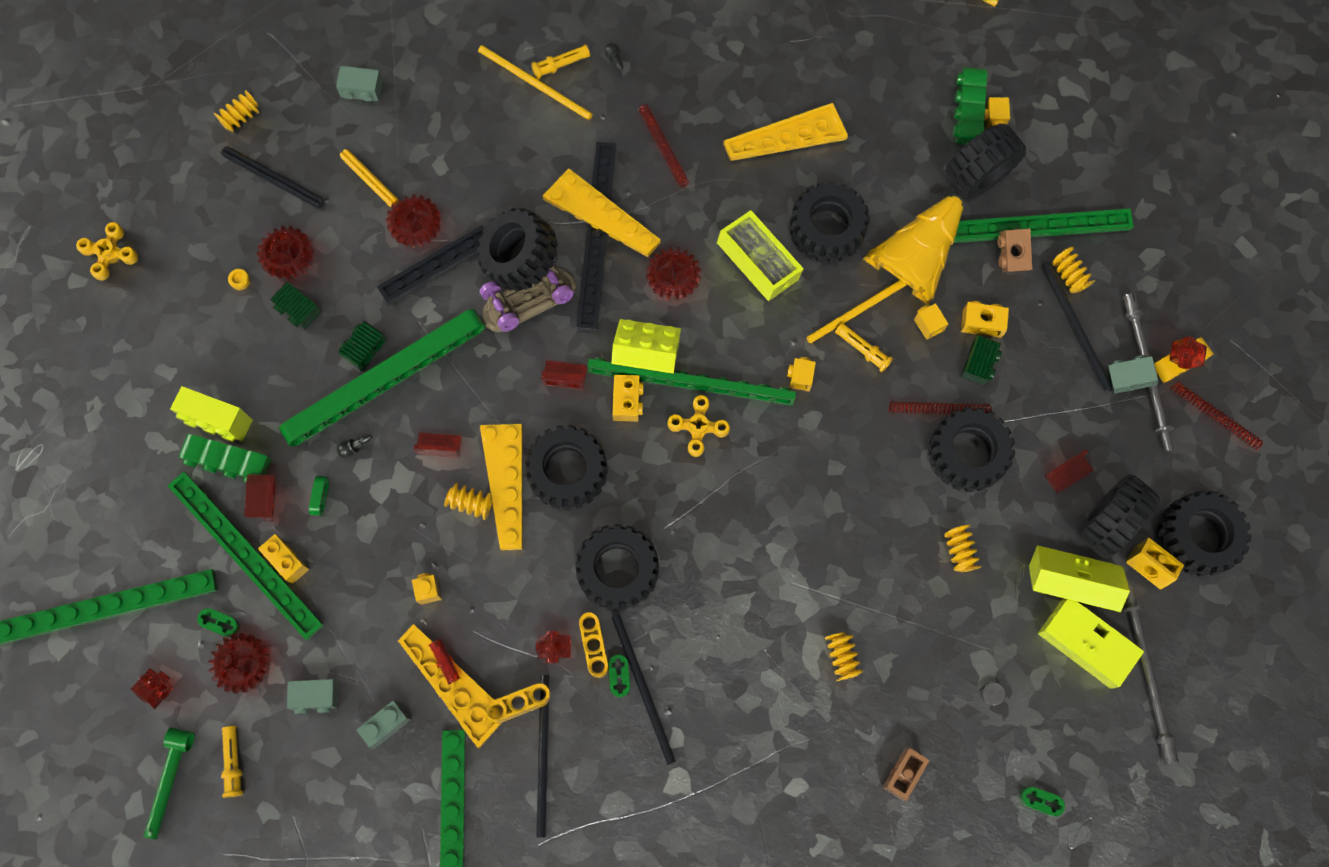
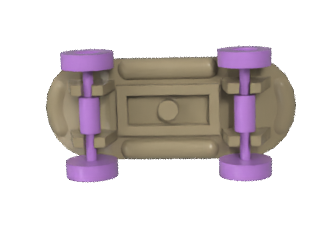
M553 265L548 270L549 274L541 278L540 283L537 285L533 284L532 288L514 291L506 289L501 292L500 286L494 281L484 284L480 289V294L484 300H487L482 311V319L485 326L494 332H508L516 328L518 324L558 304L568 302L576 290L574 277L566 270L555 268Z

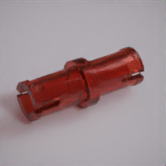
M442 639L430 643L428 646L437 661L436 666L441 669L447 684L451 685L460 680L461 677L452 662L454 659L452 656H449Z

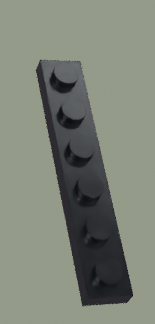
M481 225L378 285L377 288L387 304L394 303L476 255L477 247L480 246L478 241L484 234V227Z

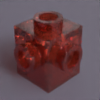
M1183 337L1180 340L1172 341L1169 361L1183 369L1204 366L1207 346L1197 342L1193 337Z
M546 631V635L539 636L535 645L538 659H546V663L554 664L559 663V660L571 658V635H559V631Z
M149 668L130 690L144 703L156 709L174 688L168 682L170 680L168 675L161 670L157 673Z

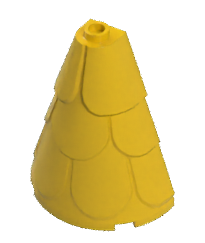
M947 196L917 215L915 220L894 232L892 236L869 250L863 260L877 270H880L881 267L886 269L913 288L912 294L929 306L934 299L950 246L954 243L963 211L962 201L956 196Z

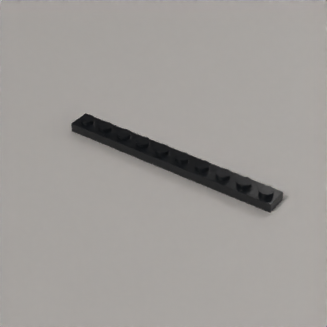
M596 142L592 187L611 201L616 143ZM589 223L587 226L577 330L598 332L608 234L600 229L593 228Z

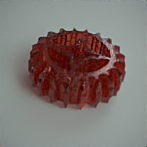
M413 194L408 199L405 195L404 201L397 199L398 205L392 204V210L388 211L389 217L386 218L387 229L391 237L396 239L397 243L401 244L403 242V245L406 247L411 243L413 248L419 243L423 247L424 241L430 243V237L436 238V232L440 231L439 225L442 221L439 217L441 214L437 210L436 204L432 203L429 198L425 200L424 196L420 195L417 199L416 195ZM417 210L424 211L428 215L425 216L424 214H420ZM399 227L409 229L410 233L401 230Z
M281 226L279 231L277 228H274L272 234L267 232V238H261L263 244L258 245L260 251L256 252L259 258L258 262L262 269L268 272L271 277L276 276L277 279L281 280L284 276L285 279L289 280L290 275H293V277L297 278L299 271L304 274L303 268H309L308 261H313L311 256L314 253L312 243L308 240L307 235L298 228L295 230L289 226L286 229L284 226ZM281 249H283L285 252H287V253L289 254V256H287L286 254H284Z
M670 246L669 252L662 248L661 255L655 253V259H650L646 278L650 280L648 282L649 287H654V294L660 292V298L667 295L668 301L671 300V296L675 297V300L678 301L680 295L685 299L687 298V293L692 295L693 288H698L697 282L701 281V276L699 275L701 268L698 267L699 262L694 260L693 254L688 256L687 249L682 253L679 247L676 251H673ZM669 263L666 268L658 271L664 264ZM672 268H673L674 272H676V279H675V280H674V275H672ZM686 277H689V279L685 283L678 286V283L681 280L686 279ZM663 282H668L671 284V286L666 285Z
M240 633L239 637L237 634H231V639L223 638L224 645L217 643L216 648L219 650L217 652H210L211 655L215 656L214 660L208 661L209 664L214 665V667L208 670L209 673H215L211 678L212 681H218L216 685L218 688L224 687L225 692L232 690L234 694H238L240 690L242 693H247L248 686L251 689H256L255 681L262 683L263 679L260 676L268 675V672L264 671V667L271 666L270 663L265 662V659L270 657V654L264 653L267 650V646H260L262 640H255V636L251 634L246 636L245 633ZM246 645L252 651L241 654L235 648ZM227 655H228V657H229L228 663L224 666L225 659H226V657H227ZM239 659L242 660V661L240 662V666H241V667H237V665L239 664V661H238ZM253 661H255L254 668L251 672L250 665ZM237 672L244 679L234 682L227 675Z

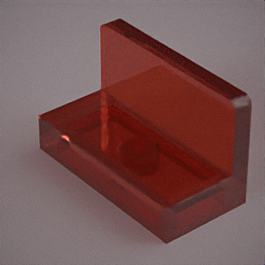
M546 361L545 370L542 371L541 375L542 384L584 390L587 366Z
M419 432L417 445L414 444L413 449L417 455L459 458L462 437L459 435Z
M1087 449L1045 476L1057 494L1094 471L1084 457L1089 453Z
M247 475L244 510L246 518H263L264 522H273L276 486L274 475Z

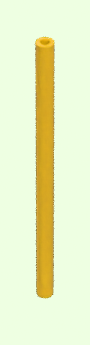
M481 45L478 52L587 120L592 118L593 114L485 46Z
M901 280L897 281L807 336L808 343H813L839 327L841 323H846L907 284Z

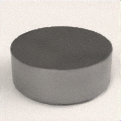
M989 683L983 687L981 696L985 703L995 706L1004 701L1005 690L998 683Z

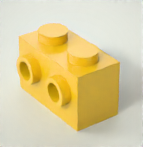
M614 375L613 421L638 422V415H643V403L639 402V395H643L644 383L640 382L638 375Z

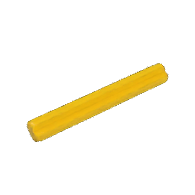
M344 149L340 153L341 159L390 207H394L398 203L397 197L348 149Z

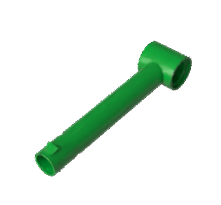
M170 727L165 734L163 745L165 748H169L144 831V838L155 840L158 838L182 753L189 752L192 748L195 738L194 732Z

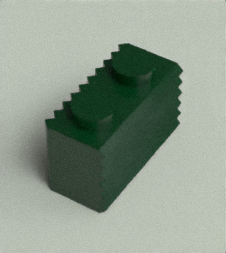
M288 282L270 299L274 304L272 308L281 316L285 313L289 317L287 320L296 328L300 325L303 329H307V326L321 314V310L315 303Z
M363 321L362 324H358L353 329L349 340H345L340 345L338 353L344 360L362 372L387 341V338L382 332Z
M977 335L972 342L961 377L984 386L988 381H992L996 369H993L994 363L999 362L1002 351L999 350L1001 343Z

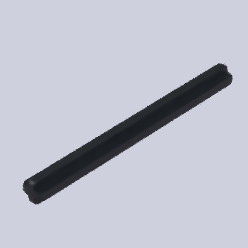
M224 146L221 150L222 156L308 204L316 208H321L324 204L322 197L229 146Z

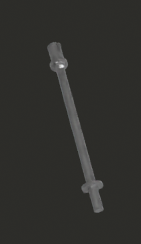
M1136 293L1126 294L1123 296L1127 311L1125 315L1126 319L1132 321L1140 356L1146 355L1150 357L1140 321L1143 311L1139 309ZM1151 386L1149 390L1159 425L1155 433L1161 434L1165 452L1174 451L1170 432L1174 430V426L1167 424L1158 386Z
M1130 585V592L1126 599L1128 608H1124L1123 612L1130 613L1137 645L1144 651L1141 655V661L1160 733L1159 739H1156L1157 744L1161 746L1164 764L1178 763L1180 761L1178 760L1174 744L1176 738L1168 730L1139 615V610H1142L1144 607L1143 605L1137 606L1133 587Z

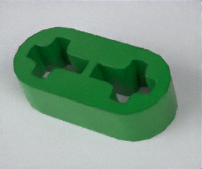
M315 477L309 502L310 515H323L329 490V477Z
M203 609L198 614L197 622L201 627L222 636L234 637L240 630L238 620L213 609ZM211 615L212 618L216 619V623L207 622L205 616ZM222 622L233 626V629L227 630L222 627Z
M614 655L609 660L608 665L610 690L615 697L623 698L630 691L629 665L624 656ZM616 659H620L621 663H625V666L621 667V675H617V669L612 667V664L616 663ZM617 678H622V684L627 686L626 689H623L622 694H619L618 690H614V686L618 685Z
M1026 787L1020 793V800L1024 806L1048 816H1060L1065 810V803L1062 798L1036 787ZM1033 791V796L1039 798L1040 802L1032 801L1030 804V799L1026 797L1027 794H1031ZM1056 800L1055 804L1058 806V809L1051 812L1052 808L1045 805V801L1053 802Z

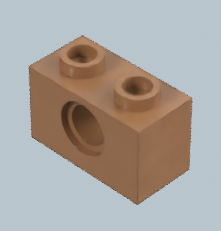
M1030 229L1000 232L998 247L1001 248L999 267L1002 268V273L1032 270ZM1012 246H1015L1018 250L1016 256L1011 254Z
M905 748L882 788L900 800L907 801L930 760L911 748Z

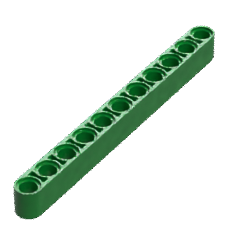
M475 309L465 311L279 426L281 434L289 447L301 444L475 337L485 329V324Z

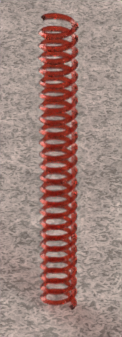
M648 104L642 105L638 108L644 122H646L645 124L651 132L654 141H656L661 154L665 157L664 160H666L668 167H670L669 169L673 173L675 180H677L678 186L684 187L688 185L690 181L680 185V183L686 182L688 178H686V174L682 171L683 168H680L681 165H678L679 161L675 158L676 155H673L674 152H671L672 149L668 145L669 142H666L667 139H665L664 133L660 126H658V123H656L657 120H654L655 117H653L650 107H648Z
M1181 382L1176 383L1170 389L1173 390L1177 386L1174 391L1176 393L1181 388L1177 394L1180 395L1184 391L1181 398L1188 393L1184 400H1187L1192 395L1188 403L1194 398L1195 400L1191 405H1194L1199 400L1195 406L1197 408L1202 403L1199 410L1206 405L1202 413L1210 407L1206 413L1208 415L1213 410L1209 418L1217 412L1213 420L1221 414L1216 423L1224 417L1220 423L1222 425L1228 419L1223 428H1226L1232 422L1227 431L1235 425L1231 430V433H1233L1238 428L1234 436L1242 430L1238 436L1240 438L1246 432L1241 441L1249 435L1245 441L1247 443L1253 437L1252 441L1248 444L1249 446L1257 439L1256 443L1252 446V448H1255L1261 442L1256 451L1263 445V440H1259V437H1256L1255 434L1252 435V432H1249L1248 429L1245 430V427H1241V424L1238 425V422H1234V419L1231 420L1230 417H1227V414L1223 415L1220 409L1216 410V407H1213L1212 404L1209 405V402H1206L1205 399L1202 400V397H1198V394L1195 395V392H1191V389L1188 390V387L1184 388V384L1181 385Z
M892 401L889 406V413H891V407L893 403V413H895V408L897 404L898 414L900 412V404L902 407V414L904 413V405H906V414L908 413V405H910V413H912L913 404L915 414L917 404L919 414L921 413V404L923 407V414L925 413V405L927 406V414H929V405H931V414H933L934 405L935 414H937L938 404L939 414H941L942 412L941 407L943 404L944 415L946 414V405L948 407V415L950 414V405L952 406L951 413L954 411V406H956V410H958L959 405L960 411H962L963 405L964 408H966L967 405L968 407H971L972 405V411L975 410V406H977L978 408L979 406H981V408L985 406V413H987V408L989 406V411L992 412L991 405H986L985 403L983 405L981 403L979 405L977 403H971L970 405L969 403H967L965 405L964 403L948 404L946 402L944 404L942 402L940 404L938 402L936 404L935 402H921L919 404V402H916L915 404V402L902 403L900 401L898 403L896 401L894 403Z

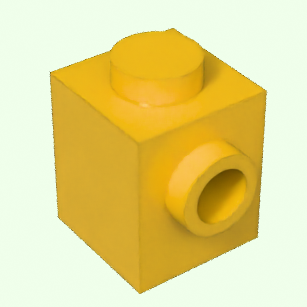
M989 97L985 105V128H991L1000 123L1008 124L1010 120L1009 98Z
M936 303L931 306L925 305L921 307L914 319L926 340L944 332L948 326V322Z
M806 357L795 358L793 365L789 364L787 377H791L789 388L810 392L816 362Z
M423 573L418 575L417 579L412 580L415 599L420 605L442 600L437 577L430 575V573Z

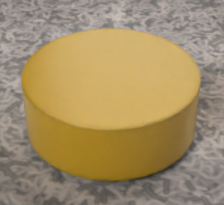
M235 269L228 276V282L235 290L246 289L251 281L250 276L243 269Z

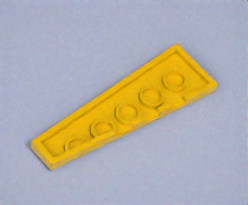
M831 103L724 140L723 145L730 161L843 141L847 139L848 134L834 104Z
M569 168L543 195V200L562 211L573 214L575 218L581 221L584 220L591 224L593 228L604 231L613 239L621 241L624 245L646 257L661 243V239Z
M522 424L480 425L501 551L523 550Z
M413 624L398 640L459 721L474 744L480 748L502 724L491 722L486 713L488 704L494 699ZM499 706L491 710V716L497 718L503 714V708Z

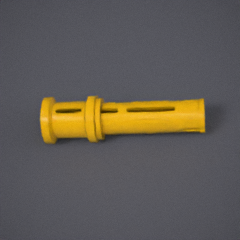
M585 44L556 57L547 56L543 61L538 63L532 62V70L535 77L539 80L543 75L556 73L558 68L590 57V52Z
M841 323L836 329V334L865 355V360L867 362L871 361L880 368L879 371L881 373L892 362L893 358L879 350L880 347L872 346L844 323Z
M237 726L222 728L224 771L221 774V778L224 779L222 798L244 795V791L241 790L240 779L243 773L238 766ZM229 740L231 741V758Z

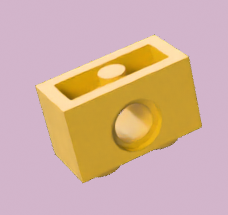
M979 301L967 302L963 308L961 332L1002 338L1007 331L1009 308L1003 307L1000 304L986 305ZM981 315L986 316L989 321L983 320Z
M276 534L258 548L281 576L292 584L310 570L289 545Z
M1150 538L1133 547L1126 560L1128 565L1160 590L1176 581L1184 567V564Z

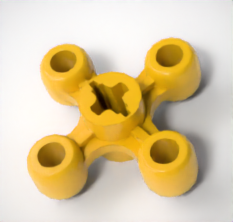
M116 222L106 225V239H100L93 243L88 238H81L76 244L81 254L85 256L96 254L98 256V262L91 266L90 272L94 278L100 281L106 280L109 277V264H113L119 259L128 265L135 264L138 261V253L133 248L123 247L120 249L117 247V241L123 238L125 232L121 225Z
M698 395L694 398L693 408L695 414L692 418L684 419L678 414H673L667 421V426L672 432H679L681 430L690 432L692 440L688 444V452L693 457H699L703 454L704 444L702 438L705 434L713 433L717 437L723 438L730 431V425L726 420H718L716 422L707 420L705 413L710 403L709 399L704 395ZM703 402L705 405L700 406L698 403ZM677 421L679 424L673 425L672 423ZM697 423H701L700 429H696ZM724 427L725 430L721 431L718 428ZM698 446L700 449L694 450L693 447Z

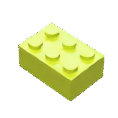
M620 319L613 342L611 364L674 373L681 328Z
M181 386L170 408L177 414L176 418L184 421V424L192 428H196V426L203 428L204 432L211 435L217 433L222 436L221 438L234 443V440L243 442L253 421L239 407Z

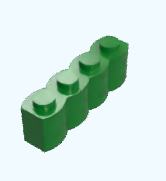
M963 67L962 72L957 75L956 85H959V90L956 92L955 102H958V108L956 107L954 112V119L957 120V125H954L953 137H956V144L966 145L984 131L986 69Z
M187 434L178 458L184 461L183 465L196 468V465L202 466L204 471L213 474L216 471L224 472L223 476L235 480L236 476L241 477L243 482L255 485L256 482H264L271 463V459L266 455L192 434Z

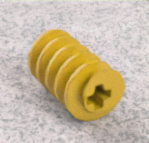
M245 90L246 97L242 94L238 95L240 102L232 99L233 106L228 103L226 104L227 111L220 108L221 116L214 113L224 128L231 132H234L232 125L241 127L239 120L247 123L246 115L253 118L251 111L260 113L258 104L247 90Z
M1072 246L1059 253L1052 264L1055 267L1058 266L1057 272L1062 273L1061 278L1066 280L1065 285L1071 286L1069 291L1077 293L1088 288L1095 280L1088 281L1092 275L1091 273L1084 275L1087 267H1079L1083 261H1075L1079 254L1071 255V252L1074 250Z
M456 482L446 495L444 507L450 504V508L453 510L458 507L459 512L466 510L468 515L474 512L475 517L479 518L482 515L483 520H486L492 507L491 494L488 493L483 498V491L480 490L477 495H474L475 488H471L469 492H466V485L459 490L458 483Z
M970 525L952 528L944 534L945 538H951L946 544L953 547L949 550V554L956 555L951 559V562L958 563L953 568L957 572H968L982 567L974 564L980 558L972 556L977 552V549H970V546L975 541L967 539L973 535L972 532L965 531Z
M845 632L825 637V640L832 641L827 645V648L834 649L829 656L837 658L832 662V666L839 667L834 671V674L842 676L837 681L857 677L863 672L862 669L855 668L861 663L858 660H853L858 655V652L850 650L856 646L855 643L848 642V640L853 638V635L846 634Z

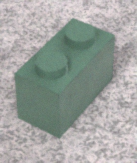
M340 66L336 88L340 97L345 99L355 98L367 102L379 101L383 79L379 70Z
M1141 355L1131 361L1117 360L1112 362V365H1108L1114 394L1158 385L1152 356Z
M337 680L288 681L287 709L294 710V714H308V709H317V713H330L331 708H338Z
M392 701L360 726L357 732L369 748L376 749L411 721V718L399 702Z

